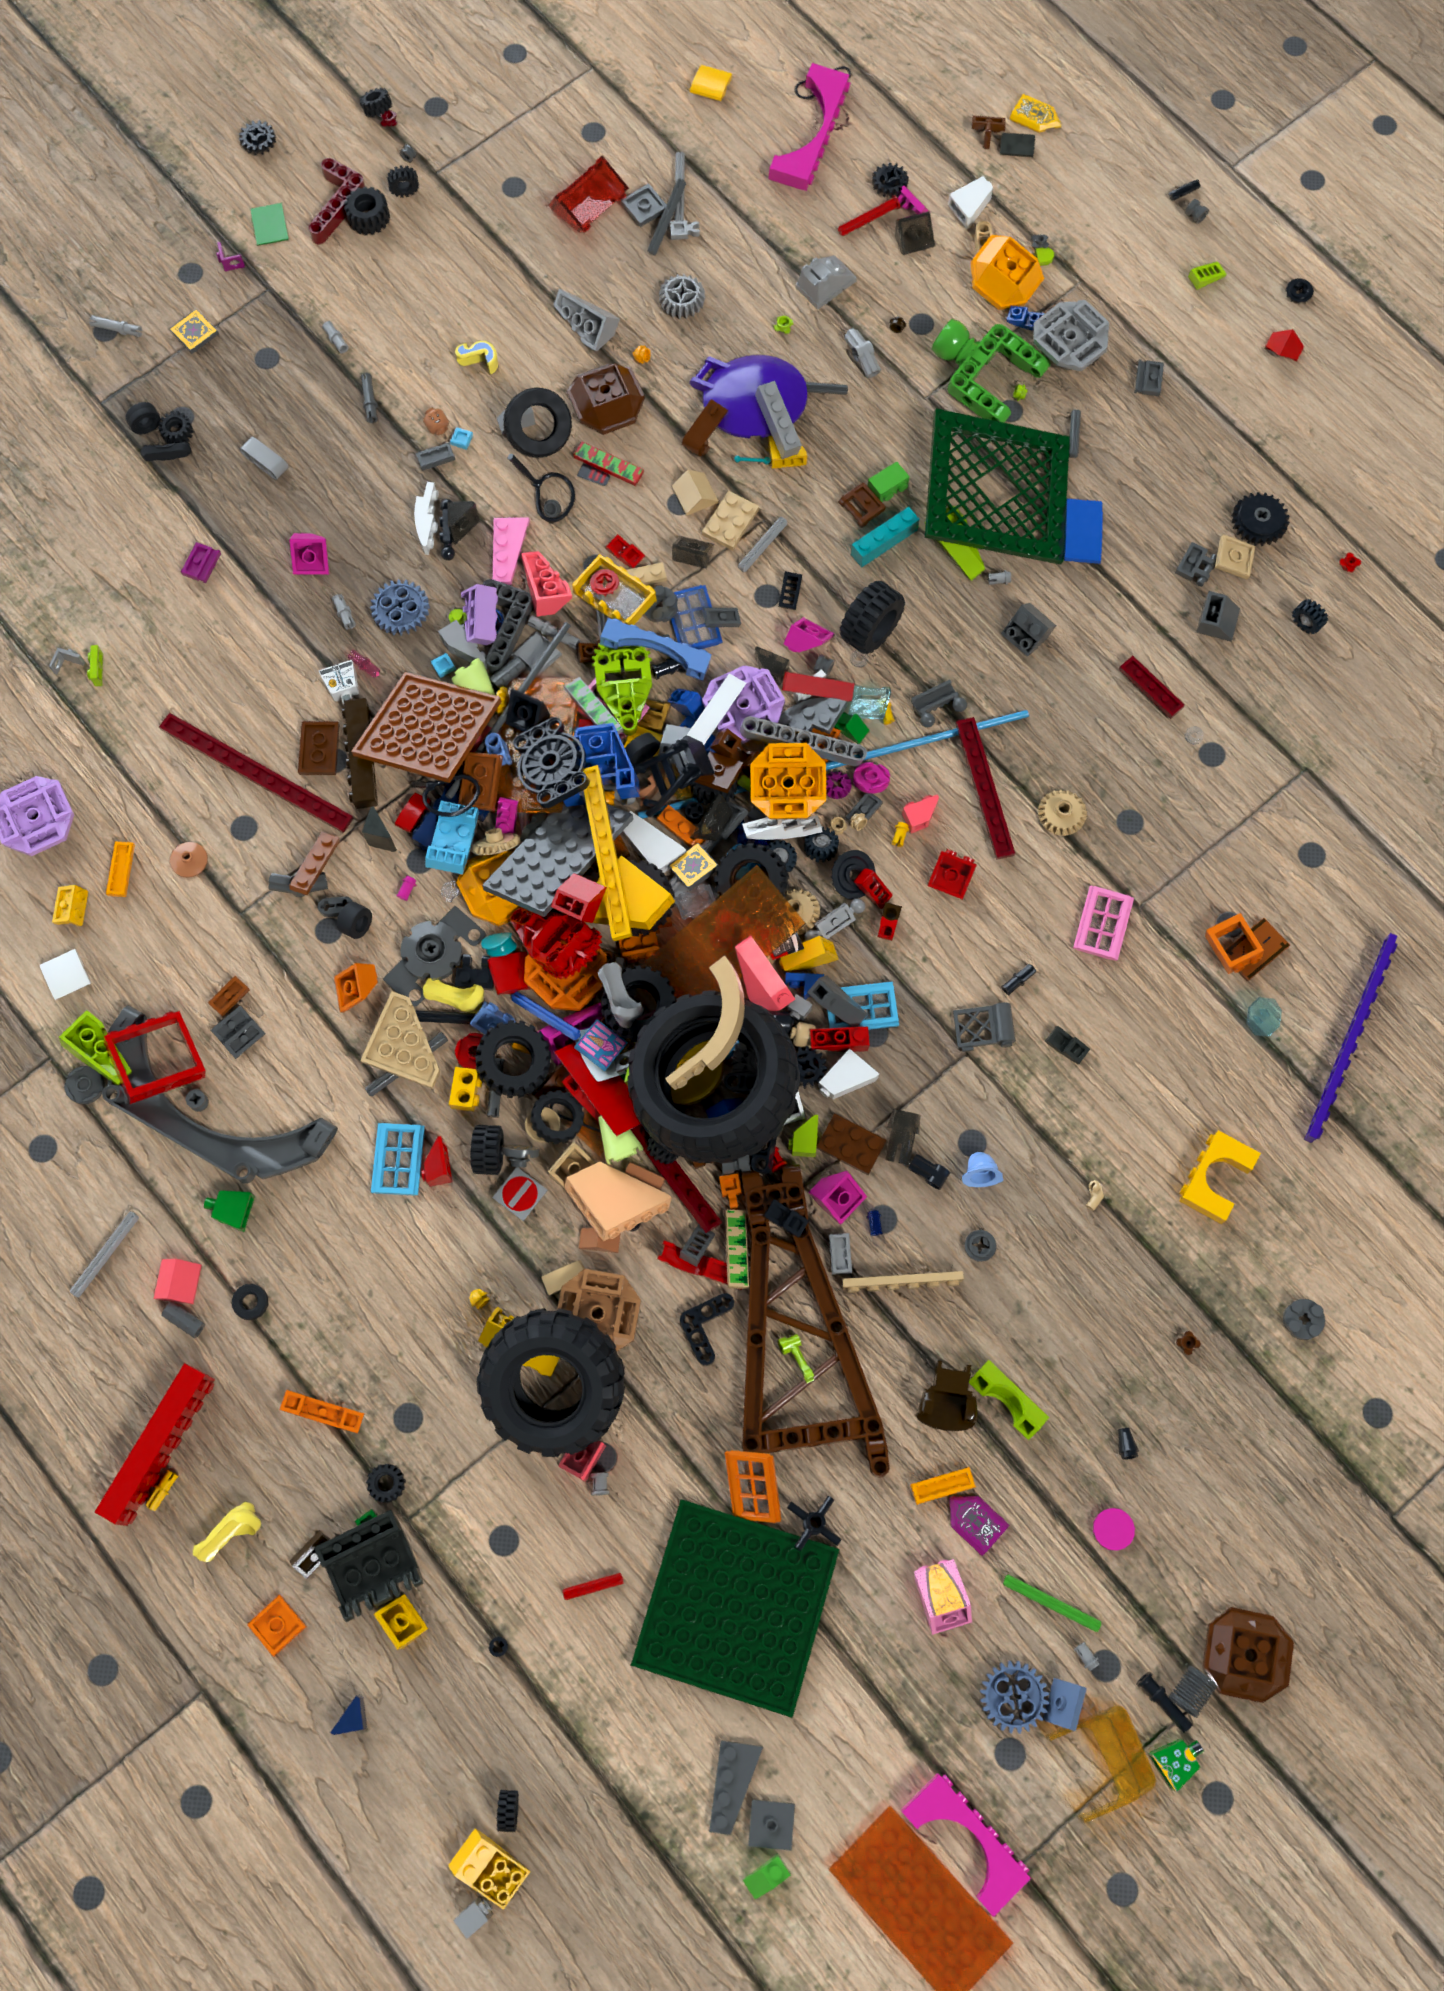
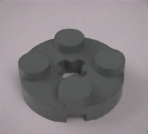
M658 585L654 588L657 602H654L645 612V615L652 622L662 621L664 623L671 620L677 613L678 598L671 589ZM661 601H664L662 603L664 606L662 608H657V604Z
M1296 1300L1285 1309L1283 1324L1294 1338L1299 1340L1312 1339L1319 1336L1324 1329V1310L1312 1300ZM1304 1314L1309 1318V1322H1306L1305 1325L1302 1324V1320H1299V1317H1302Z

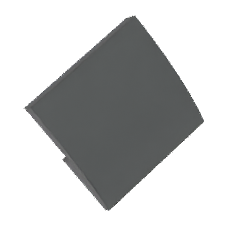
M241 1005L210 1030L235 1059L266 1034Z

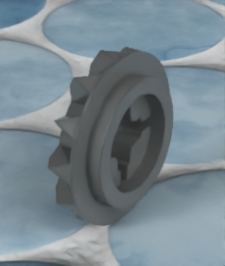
M984 1230L971 1232L964 1243L965 1252L971 1259L977 1262L989 1260L996 1252L995 1238ZM982 1238V1244L988 1248H983L980 1254H978V1247H975L974 1244H978Z

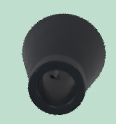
M1130 1428L1119 1429V1455H1121L1122 1460L1137 1458L1139 1449Z

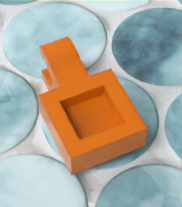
M739 1174L719 1176L722 1197L728 1196L730 1210H738L736 1195L742 1194Z

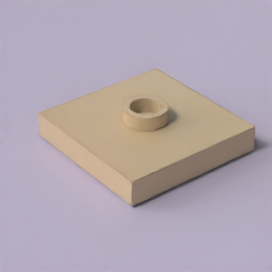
M1223 534L1220 537L1215 568L1247 580L1251 574L1256 546Z

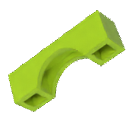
M990 1360L969 1380V1384L982 1396L995 1397L1008 1407L1013 1416V1426L1028 1440L1049 1419Z

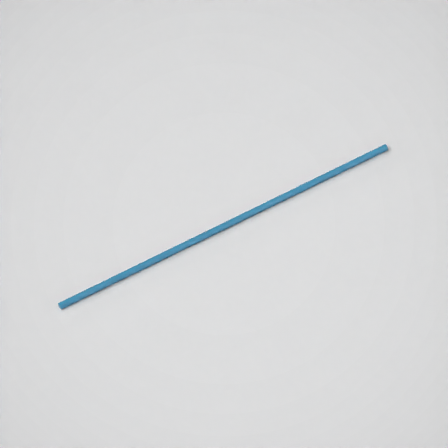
M1028 710L982 721L976 723L978 730L1027 718L1029 713ZM956 728L868 751L864 760L958 736V730ZM859 754L854 755L855 758H861ZM835 761L827 762L826 770L846 764ZM739 785L737 786V792L734 794L746 792L747 790ZM690 798L669 805L678 810L685 808L690 802H697V798ZM664 805L653 816L661 814V812L667 807V805ZM647 810L637 812L638 816L642 819L647 818Z

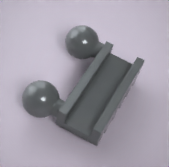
M951 680L911 698V703L919 716H921L920 722L922 726L926 728L932 727L935 723V717L930 712L937 710L938 707L942 708L944 704L948 705L951 701H953V709L955 711L963 712L966 710L967 701L959 697L958 692H955L951 685Z

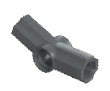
M325 872L319 875L310 892L328 889ZM272 873L269 877V890L290 893L296 897L305 896L290 890L289 885L294 876Z

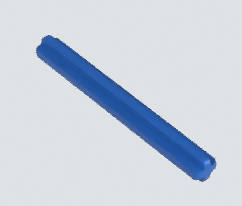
M518 991L511 995L514 1003L573 1040L580 1038L579 1029Z

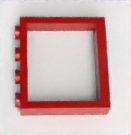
M180 1011L168 1012L162 1017L150 1018L142 1024H132L124 1030L111 1031L104 1036V1045L130 1104L205 1078L206 1070ZM177 1023L196 1067L132 1088L114 1044Z

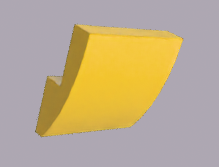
M701 65L692 82L690 93L721 101L726 94L728 84L732 80V73Z

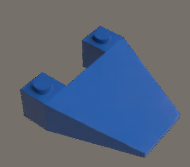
M614 723L577 728L574 737L584 747L586 753L585 768L598 765L603 785L616 783V789L621 799L640 797L639 779ZM578 745L576 748L579 752H581L580 746ZM581 778L576 781L577 785L582 783ZM562 787L561 793L566 792L568 787ZM584 790L564 800L563 802L566 807L585 804Z

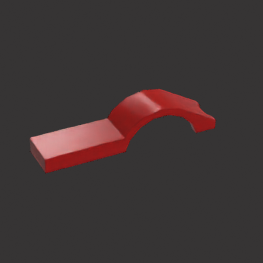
M663 1241L664 1249L662 1255H658L657 1260L681 1271L702 1276L728 1286L726 1262L703 1256L696 1267L679 1258L682 1248L671 1242Z

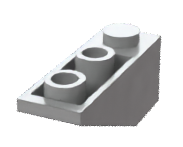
M455 620L438 631L441 641L450 653L470 663L479 658L484 663L486 669H488L487 656L483 651L480 652L477 649L478 644L467 642L465 626L463 624L460 625Z

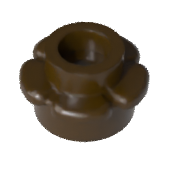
M897 316L890 319L891 331L901 333L904 327H906V322L902 317Z

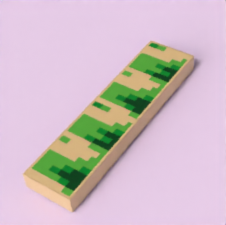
M726 1210L725 1231L728 1288L748 1289L746 1210Z

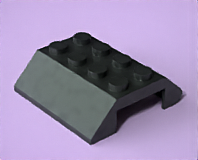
M392 1510L314 1547L320 1564L326 1568L341 1604L339 1609L345 1622L355 1618L354 1612L357 1617L362 1615L360 1603L364 1600L366 1607L370 1611L374 1609L373 1602L378 1607L392 1600L393 1594L395 1597L400 1596L398 1583L402 1581L407 1591L413 1589L411 1581L415 1588L424 1584L420 1568L406 1535Z

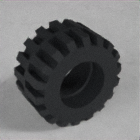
M367 186L350 192L351 195L346 197L347 201L344 203V208L354 231L357 230L358 234L364 233V235H375V232L380 233L381 229H385L386 224H389L390 218L385 195L380 190H375L374 187L367 188Z
M475 1126L472 1133L470 1152L473 1174L499 1175L503 1163V1154L501 1155L500 1146L504 1145V1134L501 1126Z

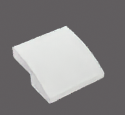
M76 949L40 965L55 1000L91 984Z

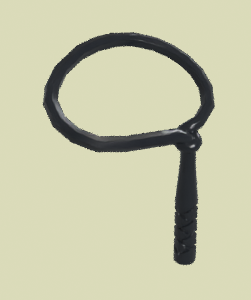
M509 454L508 460L531 480L536 488V507L539 516L547 522H558L565 518L575 502V489L572 482L560 473H549L540 480H536L513 454ZM550 477L563 479L571 489L569 506L560 516L555 518L545 516L540 505V486Z
M465 774L455 775L451 781L458 779L469 780L476 787V793L472 801L463 809L451 813L441 812L428 804L427 794L429 791L434 790L435 786L447 782L440 780L411 782L413 788H426L422 794L425 807L433 814L441 817H454L465 813L475 804L480 795V786L476 779Z

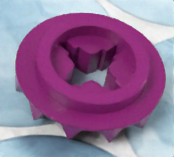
M839 770L838 772L831 771L826 775V795L828 797L841 799L850 793L852 784L847 773L844 774ZM841 780V782H840V786H841V787L836 786V787L833 788V786H834L833 781L838 782V781Z

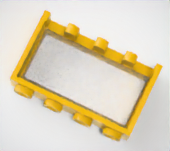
M600 554L572 584L574 594L608 618L618 619L627 625H635L654 602H657L656 592L651 586L644 585L638 577L631 576L623 567H618L610 558H605ZM602 569L614 571L619 578L618 590L616 589L613 594H607L606 597L601 594L598 596L596 592L592 591L590 585L593 574ZM606 578L603 581V587L605 588L607 586Z

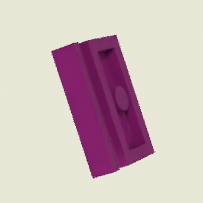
M196 542L181 570L182 575L207 583L221 555L220 550H214L212 547Z

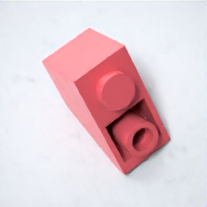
M938 794L925 796L921 801L916 803L910 802L903 807L902 816L905 823L909 825L908 828L911 834L929 826L938 803Z

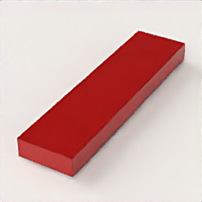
M785 672L782 691L852 702L855 683Z

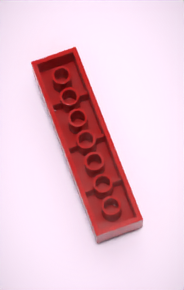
M186 1363L183 1364L94 1513L115 1525L128 1526V1524L135 1520L137 1509L145 1503L148 1498L147 1493L149 1489L159 1480V1472L162 1467L165 1468L171 1459L170 1454L173 1449L180 1445L182 1440L180 1437L183 1432L190 1428L193 1422V1415L202 1408L204 1403L202 1400L205 1395L212 1391L215 1380L213 1377Z

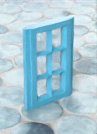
M893 981L840 987L868 1014L858 1027L868 1026V1030L899 1026ZM827 1010L829 1028L852 1027Z
M378 1123L371 1193L418 1196L425 1126Z

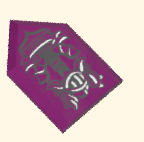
M979 1496L949 1497L951 1527L983 1556L1010 1525Z

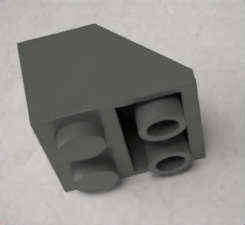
M1209 591L1203 604L1196 632L1232 642L1240 608L1227 595Z
M1031 603L1021 605L1001 634L1028 657L1049 637L1057 625Z

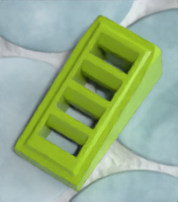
M1217 261L1190 270L1188 278L1198 290L1226 277L1227 274Z

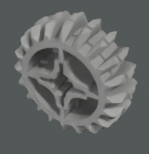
M677 274L675 278L670 276L669 280L665 279L664 284H661L659 302L662 305V309L666 310L667 315L672 313L673 318L677 315L679 319L682 316H685L687 319L688 315L694 317L695 312L699 313L700 308H703L705 290L697 278L692 279L691 275L686 277L685 274L683 276Z

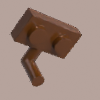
M972 115L971 129L980 132L985 130L983 148L989 149L992 132L999 133L1005 131L1006 118Z

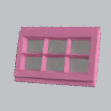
M1090 886L1073 949L1117 961L1134 898L1100 887Z

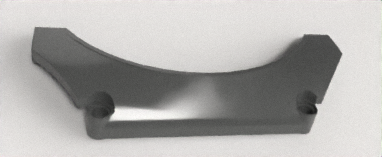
M127 1005L111 1025L108 1033L124 1030L132 1024H142L147 1020V1017L142 1012ZM147 1033L115 1044L132 1071L128 1075L132 1088L156 1081L148 1055ZM109 1079L108 1086L102 1092L103 1099L110 1105L244 1184L250 1183L256 1175L261 1179H267L318 1161L338 1130L337 1126L323 1118H319L299 1129L284 1134L257 1138L235 1137L209 1130L193 1122L176 1109L164 1093L130 1104L121 1083L116 1085ZM117 1092V1096L114 1099H110L111 1095ZM243 1169H248L247 1175L240 1177V1172Z

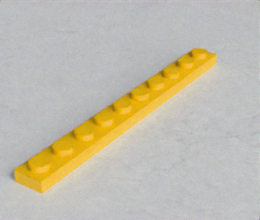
M595 765L585 768L583 771L590 781L589 786L584 790L601 884L607 887L604 893V900L611 937L613 941L632 937V931L599 766Z

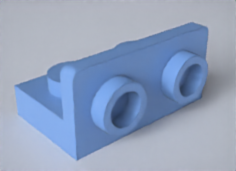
M484 1001L480 1010L471 1020L470 1025L486 1035L487 1030L491 1027L495 1028L498 1023L503 1022V1024H507L509 1020H514V1023L516 1021L510 1014L501 1012L495 1004Z

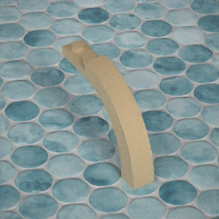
M725 955L709 967L717 979L722 995V1013L718 1027L702 1050L665 1078L674 1090L684 1087L688 1080L693 1076L699 1075L705 1066H708L713 1071L729 1054L739 1036L744 1019V993L738 974Z

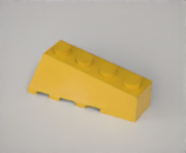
M498 1306L487 1320L478 1339V1342L482 1343L486 1348L495 1334L506 1323L515 1318L512 1315L509 1318L503 1315V1310ZM552 1355L537 1356L525 1362L523 1366H529L537 1370L539 1374L551 1377L560 1358Z

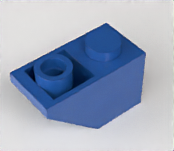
M677 689L667 701L686 718L689 715L695 721H697L705 709L702 697L698 692Z

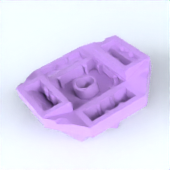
M741 666L710 681L702 699L705 708L729 673L746 682L744 688L717 725L716 729L718 732L729 729L742 739L741 743L751 741V739L743 737L740 733V727L746 717L752 716L779 723L785 698L768 669ZM745 704L747 707L742 708L740 705ZM745 725L748 730H754L751 725ZM767 729L763 730L765 734L770 732Z
M35 776L1 792L0 841L5 847L34 856L67 840L74 812L61 783L58 780Z

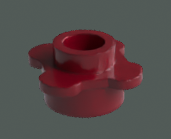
M389 110L388 112L385 111V114L381 113V125L383 127L397 125L396 112Z

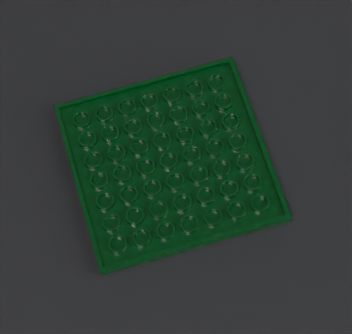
M681 1499L630 1666L793 1718L840 1549L808 1540L803 1549L798 1551L794 1548V1545L800 1536Z

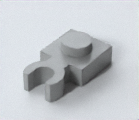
M687 220L670 221L671 240L688 239V235L700 236V230H698L699 222L687 224Z

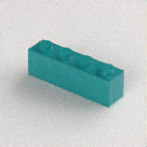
M907 507L854 542L851 547V556L861 568L918 531L920 519L910 507Z

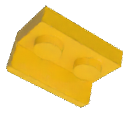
M77 885L58 887L52 923L57 925L72 923L82 926L88 891Z

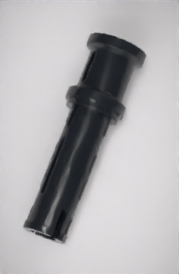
M666 659L665 662L656 665L651 664L656 680L667 674L673 675L676 670L683 668L677 661Z
M1150 1671L1138 1680L1136 1685L1144 1689L1149 1695L1150 1701L1156 1702L1182 1733L1187 1732L1193 1726V1723L1165 1693V1688L1153 1679Z

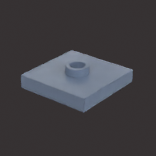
M1054 1678L1048 1698L1049 1704L1046 1705L1047 1713H1044L1043 1721L1076 1731L1087 1688Z

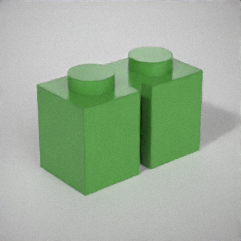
M895 462L869 478L867 486L881 502L888 501L893 497V493L896 494L906 490L909 483V475L898 462Z

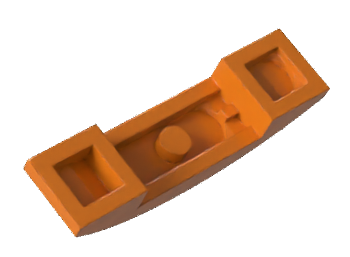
M286 1390L279 1409L357 1434L364 1417V1413Z

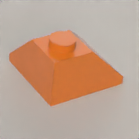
M355 963L334 977L340 1013H344L365 1000L378 983L374 964Z

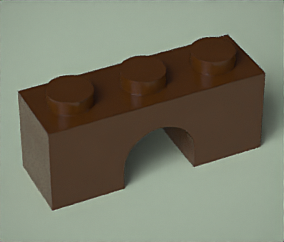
M729 729L719 732L710 748L720 755L743 762L744 767L741 771L751 777L750 764L760 752L745 749L740 744L742 739Z

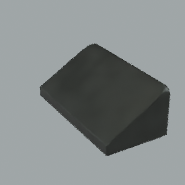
M1002 133L1000 155L1034 156L1035 135Z

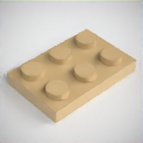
M728 491L703 529L702 535L733 551L759 511V506Z

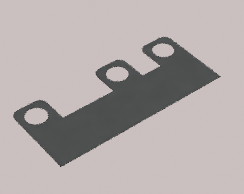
M456 906L439 921L453 928L458 938L461 936L472 946L478 945L486 936L485 931ZM472 929L480 932V938L476 941H472L468 937V933ZM401 960L383 980L397 993L409 997V993L412 990H419L421 998L418 1001L411 1000L415 1007L425 999L423 989L416 983L418 978L411 975L406 969L405 964L408 961Z

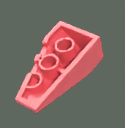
M539 551L521 553L536 616L554 615L572 599L568 583L559 577V573L550 567V563Z
M749 936L735 946L739 966L743 974V982L747 990V998L751 1002L771 1012L780 1011L795 1000V997L752 936Z

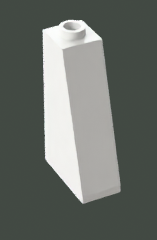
M630 811L629 813L633 814V821L623 830L622 836L643 861H647L648 864L653 863L665 873L670 869L668 865L684 854L686 849Z

